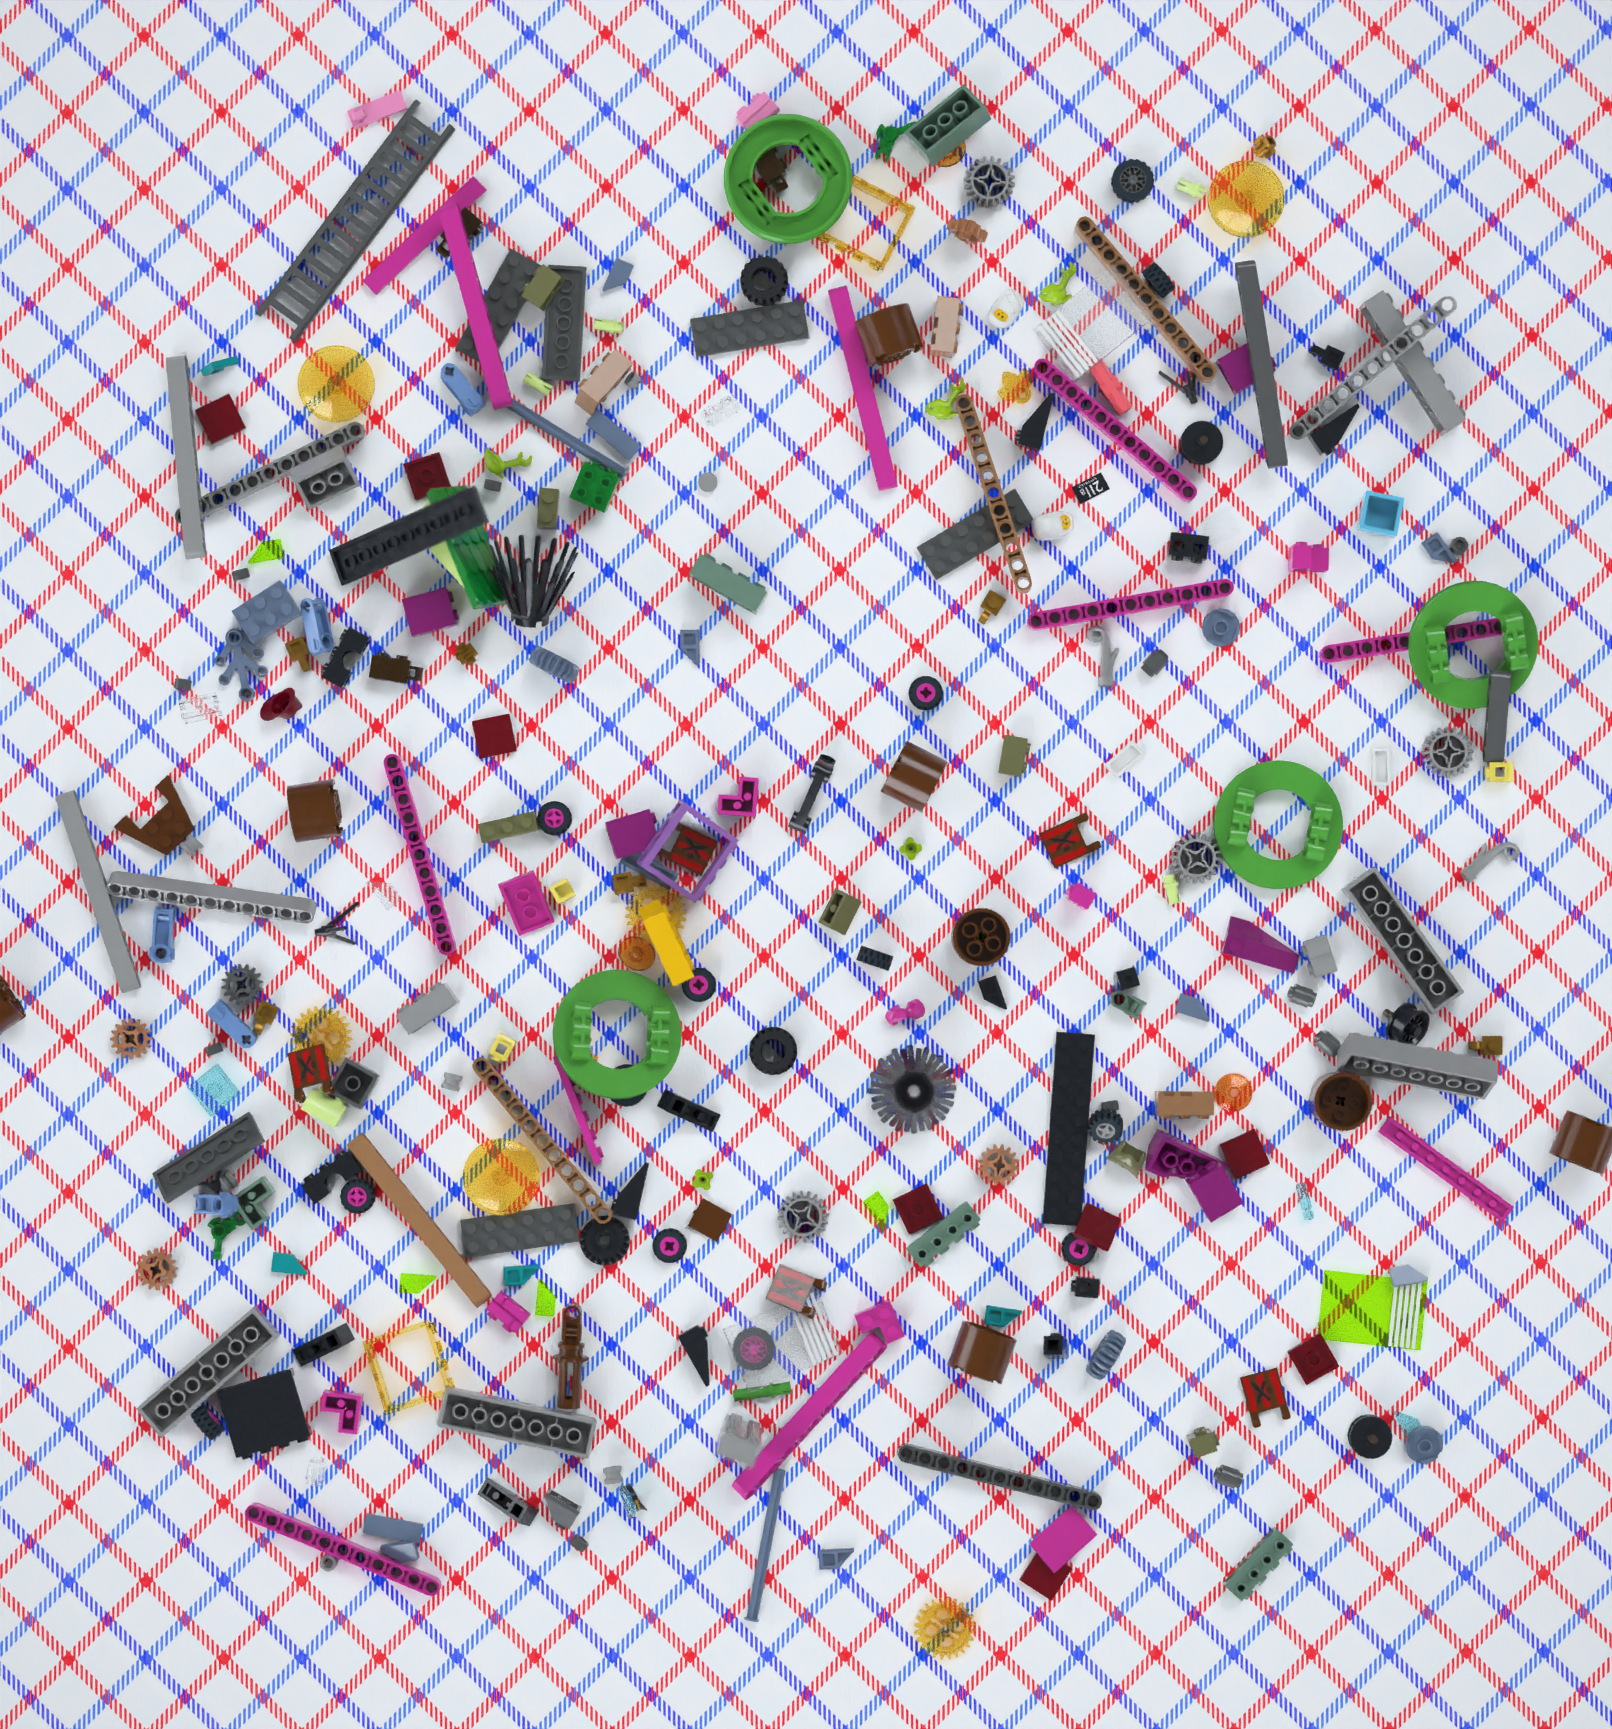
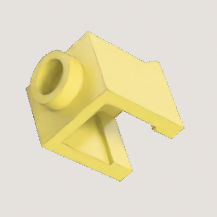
M1489 762L1485 766L1484 777L1487 778V782H1513L1514 762ZM1495 767H1504V777H1495Z
M567 878L549 887L558 904L564 903L576 896Z
M499 1032L489 1051V1054L492 1055L491 1059L499 1063L502 1060L507 1062L517 1041ZM499 1043L507 1046L504 1055L495 1051Z

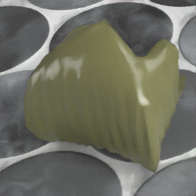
M1122 1140L1112 1153L1106 1157V1160L1108 1159V1161L1120 1165L1135 1177H1138L1146 1159V1153Z

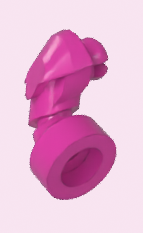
M914 999L907 1003L906 1009L900 1008L897 1005L889 1009L885 1014V1019L890 1025L895 1026L898 1024V1021L905 1020L906 1017L914 1020L925 1015V1008L920 1000Z

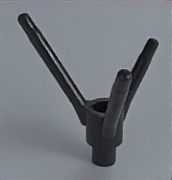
M1194 354L1193 362L1197 363L1198 356ZM1162 371L1158 372L1159 375L1177 387L1183 394L1185 393L1186 398H1189L1191 404L1198 402L1196 398V375L1193 372L1191 379L1190 372L1186 371L1187 384L1184 386L1178 384Z
M355 902L327 925L315 929V936H329L330 938L355 945V941L336 934V931L346 930L347 926L335 927V924L357 907L359 902Z
M222 1170L217 1172L215 1178L210 1179L209 1182H201L198 1185L210 1187L212 1191H218L219 1193L224 1192L221 1189L219 1180Z

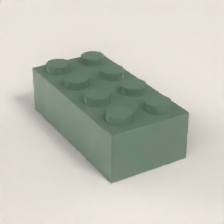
M963 84L904 133L910 145L933 167L989 122L991 116L986 106Z
M700 553L689 572V576L756 615L768 596L765 591L766 587L758 582L752 584L746 575L740 572L737 575L732 572L733 568L727 564L722 563L720 565L716 563V558L707 553L705 555Z

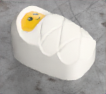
M1014 289L1006 290L989 310L988 318L990 323L997 328H1008L1012 325L1024 306L1023 296Z
M1054 511L1039 515L1031 522L1033 535L1038 540L1062 538L1073 530V516L1065 511Z

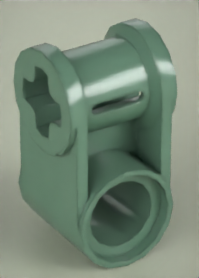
M1116 990L1109 995V1002L1113 1007L1137 1020L1140 1019L1139 1015L1143 1007L1147 1005L1145 1001L1123 991ZM1116 994L1123 996L1121 1004H1115L1114 996Z

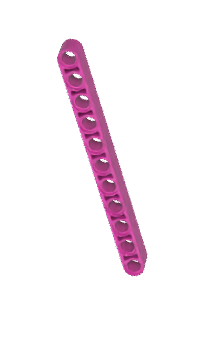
M455 203L438 208L493 409L499 410L513 406L512 396L459 205Z
M847 285L830 289L828 294L878 489L883 491L898 487L863 347L855 326L856 320Z
M1043 358L1036 361L1033 367L1036 377L1180 500L1190 502L1196 497L1197 488L1194 484L1050 361ZM1039 364L1047 366L1045 373H1040L1037 370ZM1055 376L1060 377L1062 384L1054 385L1052 378ZM1068 389L1076 391L1074 398L1067 396L1066 391ZM1088 401L1091 404V409H1082L1081 403ZM1101 413L1106 419L1104 422L1099 423L1096 421L1095 415ZM1117 426L1120 429V434L1113 435L1110 432V427ZM1125 439H1133L1135 445L1131 448L1127 447L1124 443ZM1139 452H1148L1149 459L1142 460L1139 457ZM1154 464H1162L1163 472H1156ZM1172 475L1176 476L1178 478V484H1170L1168 481V477ZM1190 488L1193 492L1192 497H1185L1183 489Z
M1220 579L1044 610L1029 615L1027 626L1033 631L1225 598L1233 592L1234 585L1229 579ZM1220 584H1227L1229 586V592H1221ZM1208 587L1210 589V596H1203L1201 588ZM1189 590L1192 594L1191 599H1184L1182 591ZM1165 593L1172 595L1173 601L1171 603H1166L1163 600ZM1152 597L1154 600L1153 606H1146L1144 598ZM1127 600H1132L1135 603L1133 610L1126 608L1125 602ZM1113 603L1116 606V612L1109 613L1106 609L1107 604ZM1091 606L1095 607L1098 611L1097 615L1090 616L1087 609ZM1076 610L1079 614L1078 619H1070L1068 616L1069 611ZM1052 613L1059 615L1060 621L1058 623L1050 621L1049 617ZM1034 616L1039 617L1041 620L1040 626H1033L1031 618Z
M1493 618L1446 626L1444 629L1447 644L1502 636V631L1498 632L1494 628L1495 622H1500V620ZM1477 625H1481L1484 628L1482 635L1476 633L1475 627ZM1458 628H1462L1465 631L1463 638L1457 636L1456 631ZM1410 632L1327 645L1319 651V659L1323 663L1329 664L1408 651V646L1402 647L1399 640L1401 637H1405L1409 642ZM1382 640L1389 642L1390 647L1388 650L1381 648ZM1363 643L1370 645L1371 651L1369 653L1362 651ZM1345 646L1351 648V656H1345L1343 654V648ZM1326 649L1332 651V659H1326L1324 657V651Z
M389 754L384 758L383 763L437 948L441 954L451 955L456 951V942L404 765L398 755ZM395 757L398 760V764L395 768H390L388 761L390 758ZM396 776L403 778L401 786L394 785L393 781ZM403 794L409 797V801L405 805H401L399 802V797ZM411 812L414 815V820L411 823H406L404 817L407 813ZM413 831H417L420 836L416 842L410 840V833ZM419 849L425 852V857L422 860H417L415 857V853ZM423 868L430 870V876L426 879L422 878L420 874ZM429 886H433L436 889V893L432 897L426 894V889ZM435 904L441 907L439 915H434L431 912V908ZM439 923H444L447 927L446 932L443 934L437 931ZM445 941H449L452 944V949L449 952H445L442 949V944Z
M874 1332L868 1334L757 1455L753 1467H746L732 1483V1488L744 1500H748L756 1493L887 1348V1344Z
M254 1502L245 1510L246 1519L252 1523L420 1593L435 1596L441 1589V1580L434 1575L405 1563H400L393 1558L266 1505ZM250 1508H257L259 1516H252ZM269 1515H274L277 1518L276 1524L268 1522ZM286 1523H293L295 1530L292 1532L288 1531L285 1527ZM304 1530L312 1532L313 1536L311 1539H306L303 1536ZM322 1537H327L330 1540L329 1546L322 1545ZM339 1545H346L348 1553H341ZM363 1552L366 1555V1560L359 1561L356 1554ZM377 1559L382 1560L384 1567L380 1569L375 1567L374 1561ZM399 1567L402 1574L395 1576L392 1573V1568ZM416 1574L419 1577V1582L412 1583L409 1578L410 1575ZM435 1582L437 1589L434 1591L429 1590L427 1583Z

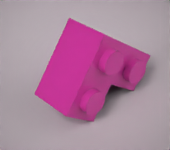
M1296 542V544H1293L1288 549V572H1328L1329 548H1324L1323 544H1313L1312 547V545H1307V542Z
M739 777L738 796L719 794L717 814L756 817L759 778Z
M890 1299L854 1314L862 1334L880 1326L887 1344L905 1337Z
M327 1389L323 1391L321 1411L340 1413L338 1433L356 1435L359 1433L364 1394Z

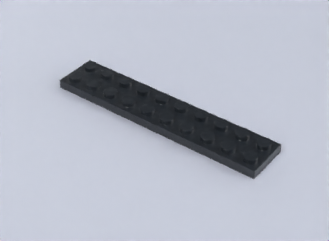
M475 485L329 550L341 586H344L489 523Z
M1056 1032L1043 1224L1077 1226L1082 1214L1095 1034Z

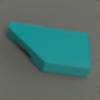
M237 356L210 362L200 371L203 376L216 374L223 371L225 367L238 364L239 359Z
M273 1252L271 1272L307 1275L306 1269L303 1268L293 1254Z
M539 1264L504 1266V1285H524L537 1271Z
M987 1305L984 1324L1004 1327L1021 1315L1022 1310Z

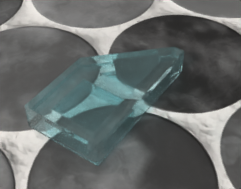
M1396 1410L1393 1411L1405 1438L1413 1429L1421 1426L1418 1418Z

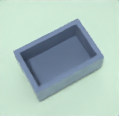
M281 580L232 610L233 615L254 645L302 615L300 608Z

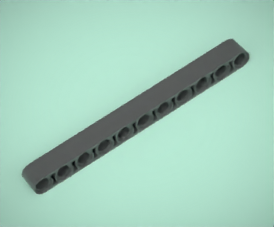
M1255 260L1236 262L1235 272L1268 469L1288 466V459Z
M909 1443L901 1444L897 1450L899 1459L904 1463L1089 1510H1097L1102 1505L1101 1496L1093 1490ZM904 1448H908L912 1451V1454L904 1458L901 1455V1451ZM922 1453L930 1455L928 1462L920 1461L919 1457ZM947 1458L949 1464L946 1467H941L938 1465L939 1459ZM961 1462L968 1465L967 1470L964 1472L957 1470V1465ZM979 1467L986 1469V1474L982 1477L975 1474L976 1469ZM997 1472L1005 1474V1478L1002 1481L994 1479ZM1014 1478H1023V1484L1015 1486L1013 1484ZM1036 1481L1042 1483V1488L1038 1491L1032 1489V1484ZM1054 1486H1058L1061 1489L1060 1494L1056 1496L1050 1493L1051 1488ZM1072 1491L1079 1492L1077 1500L1069 1499V1494ZM1090 1496L1098 1498V1502L1095 1505L1088 1504Z

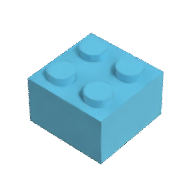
M1365 491L1356 531L1391 538L1396 537L1404 498Z

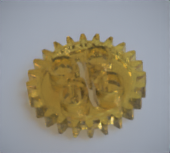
M653 883L652 888L649 889L648 885L645 884L644 891L638 888V895L632 893L634 900L628 899L631 907H625V910L630 912L625 915V918H630V921L626 925L633 926L630 932H637L635 938L641 935L642 942L649 939V945L652 944L645 926L639 924L641 916L638 908L644 906L643 901L646 898H651L655 901L660 897L661 904L671 902L673 907L669 911L670 916L677 929H684L681 922H685L687 919L682 917V915L686 914L687 911L681 910V908L686 904L679 903L682 896L675 897L677 891L674 890L671 893L670 886L663 889V883H661L659 888H656L655 883Z
M314 1006V1012L308 1008V1015L300 1013L302 1019H295L298 1025L291 1026L296 1030L295 1033H290V1036L295 1037V1040H292L290 1043L296 1044V1047L292 1050L297 1051L323 1043L328 1066L329 1061L336 1065L335 1059L337 1058L342 1061L341 1054H348L344 1049L351 1048L347 1041L353 1040V1038L348 1037V1034L353 1031L346 1028L350 1023L343 1022L346 1016L338 1017L340 1011L333 1013V1007L326 1011V1007L322 1006L321 1011H319L318 1007ZM320 1018H325L327 1021V1026L324 1029L318 1026ZM310 1023L315 1026L320 1034L325 1033L324 1039L333 1047V1050H330L323 1040L318 1041L319 1035L310 1027ZM306 1030L312 1032L313 1037L310 1041H306L303 1038V1033ZM333 1032L338 1033L340 1036L337 1043H333L330 1040V1035Z
M939 1596L937 1603L932 1598V1605L924 1603L926 1610L920 1608L919 1611L922 1615L915 1616L919 1622L914 1623V1627L919 1629L915 1630L914 1634L920 1635L916 1642H923L920 1648L927 1647L926 1654L932 1651L933 1658L937 1654H940L941 1660H943L944 1655H947L948 1659L951 1660V1654L958 1658L959 1650L965 1653L963 1647H971L968 1640L974 1641V1637L970 1635L976 1633V1630L971 1628L976 1625V1622L970 1621L974 1616L973 1614L967 1615L970 1609L969 1607L963 1609L964 1602L957 1605V1598L950 1602L949 1596L946 1597L945 1601H942L941 1596ZM939 1611H947L948 1616L945 1619H940L937 1616ZM931 1618H935L943 1626L948 1624V1629L958 1635L959 1638L956 1639L947 1630L942 1632L941 1626L933 1622ZM959 1621L964 1626L961 1630H955L953 1624ZM935 1626L937 1628L936 1633L933 1635L926 1632L927 1627ZM945 1637L951 1638V1645L944 1646L941 1643L942 1639Z

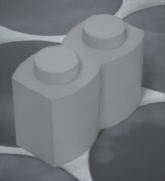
M1326 934L1303 941L1301 950L1303 956L1308 957L1310 964H1307L1310 976L1314 975V978L1338 971Z

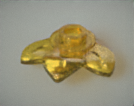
M1023 368L1018 376L1011 372H1003L1002 383L1004 387L997 391L998 395L1005 401H1015L1019 404L1027 403L1031 398L1030 387L1032 384V377L1029 371ZM1020 391H1023L1025 393L1024 398H1020L1018 396V393Z

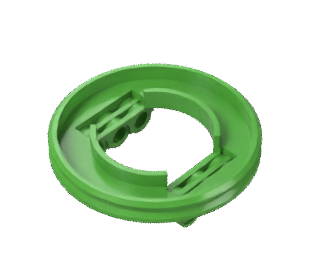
M797 114L773 115L757 121L748 127L732 145L724 167L725 195L737 220L754 235L780 244L806 242L829 230L843 214L852 189L851 163L845 147L839 138L822 123ZM781 145L799 146L804 157L810 161L816 173L823 179L822 189L817 199L809 207L794 213H776L753 182V172L759 159L770 149Z
M1464 581L1442 589L1423 605L1410 630L1408 652L1415 676L1433 697L1453 707L1463 709L1485 708L1489 673L1476 678H1464L1451 673L1449 670L1450 661L1448 660L1446 649L1448 645L1444 629L1459 615L1480 611L1489 613L1500 620L1505 659L1502 658L1501 662L1493 670L1510 671L1509 697L1525 683L1537 658L1538 633L1530 611L1511 591L1491 582Z
M1267 761L1251 766L1239 773L1223 790L1214 813L1215 841L1218 844L1217 847L1221 851L1220 854L1224 861L1242 879L1254 885L1270 889L1293 888L1305 884L1320 875L1334 859L1343 834L1342 810L1333 789L1318 773L1304 765L1291 761ZM1266 791H1289L1301 798L1309 810H1311L1304 850L1286 860H1272L1263 857L1247 841L1251 827V816L1254 811V800Z
M627 970L598 972L577 983L562 999L555 1014L552 1031L557 1059L568 1077L585 1091L609 1099H626L639 1096L662 1082L672 1070L678 1058L682 1039L679 1015L667 993L651 979ZM610 1000L625 1001L634 1005L644 1016H647L646 1056L636 1065L624 1069L609 1068L597 1062L590 1055L592 1009L602 1002Z

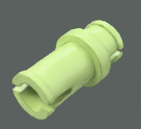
M1180 177L1178 182L1184 184L1185 187L1177 184V190L1191 194L1193 198H1204V194H1201L1200 191L1206 193V187L1200 186V183L1195 184Z
M595 318L593 330L607 331L613 335L615 333H623L624 322H617L616 319L611 321Z
M528 371L522 382L529 385L530 389L534 388L548 396L553 385L538 378L537 374L533 375Z
M1175 874L1163 876L1165 881L1163 886L1167 891L1169 905L1180 903L1181 900L1177 888L1179 883L1176 881Z

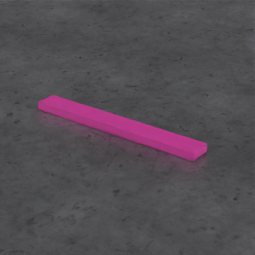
M472 176L441 207L458 203L460 211L464 207L468 209L487 190ZM439 209L362 280L375 295L383 290L443 233L444 229Z
M1390 1116L1378 1130L1380 1134L1502 1223L1514 1208Z

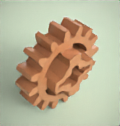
M963 218L959 220L949 219L946 228L949 232L954 233L953 237L971 244H975L977 241L985 243L988 235L986 230L980 228L981 225L975 221Z
M129 1018L128 1023L123 1019L121 1020L122 1025L115 1024L117 1030H111L114 1037L110 1038V1040L115 1043L111 1048H117L115 1053H122L123 1059L127 1055H129L130 1060H133L134 1055L137 1058H141L140 1053L146 1054L145 1048L152 1046L148 1043V1040L153 1039V1037H148L151 1030H145L147 1024L140 1025V1019H137L135 1023L133 1018ZM135 1026L137 1028L133 1031H129L125 1027ZM141 1034H143L144 1038L143 1043L140 1041ZM119 1035L122 1036L121 1043H119ZM128 1035H129V1036H130V1035H134V1036H135V1037L133 1038V1040L135 1041V1043H134V1042H128V1040H129ZM129 1047L137 1049L134 1052L126 1051Z
M993 1144L992 1150L987 1147L988 1153H981L984 1158L983 1160H978L982 1164L978 1170L984 1171L981 1175L982 1178L987 1176V1182L989 1183L993 1180L995 1186L999 1181L1002 1186L1005 1184V1180L1011 1183L1010 1177L1017 1176L1014 1170L1020 1169L1018 1166H1015L1016 1163L1020 1162L1019 1159H1014L1016 1152L1010 1153V1147L1005 1150L1003 1144H1001L1000 1148ZM997 1152L995 1158L992 1160L988 1159L991 1154ZM1004 1154L1010 1157L1011 1163L1005 1161ZM1001 1159L1004 1167H1000L997 1174V1168L994 1166V1163ZM986 1166L993 1169V1176L988 1173ZM1005 1170H1010L1006 1176L1001 1177V1173Z
M158 1248L154 1249V1253L148 1250V1256L141 1255L140 1257L143 1261L136 1263L140 1268L136 1269L135 1272H140L141 1274L137 1279L144 1280L141 1284L143 1286L149 1284V1290L155 1286L156 1291H158L161 1285L165 1289L167 1288V1283H174L171 1278L177 1277L174 1271L178 1270V1267L173 1265L177 1260L170 1259L172 1253L165 1255V1249L161 1253H159ZM157 1257L154 1263L147 1262L150 1258ZM165 1260L167 1261V1263H168V1265H169V1269L166 1268V1265H165V1263H164ZM159 1264V1269L161 1270V1272H158L156 1274L155 1269H153V1267ZM145 1270L148 1271L150 1276L149 1278L146 1276ZM160 1276L167 1277L164 1281L157 1282Z

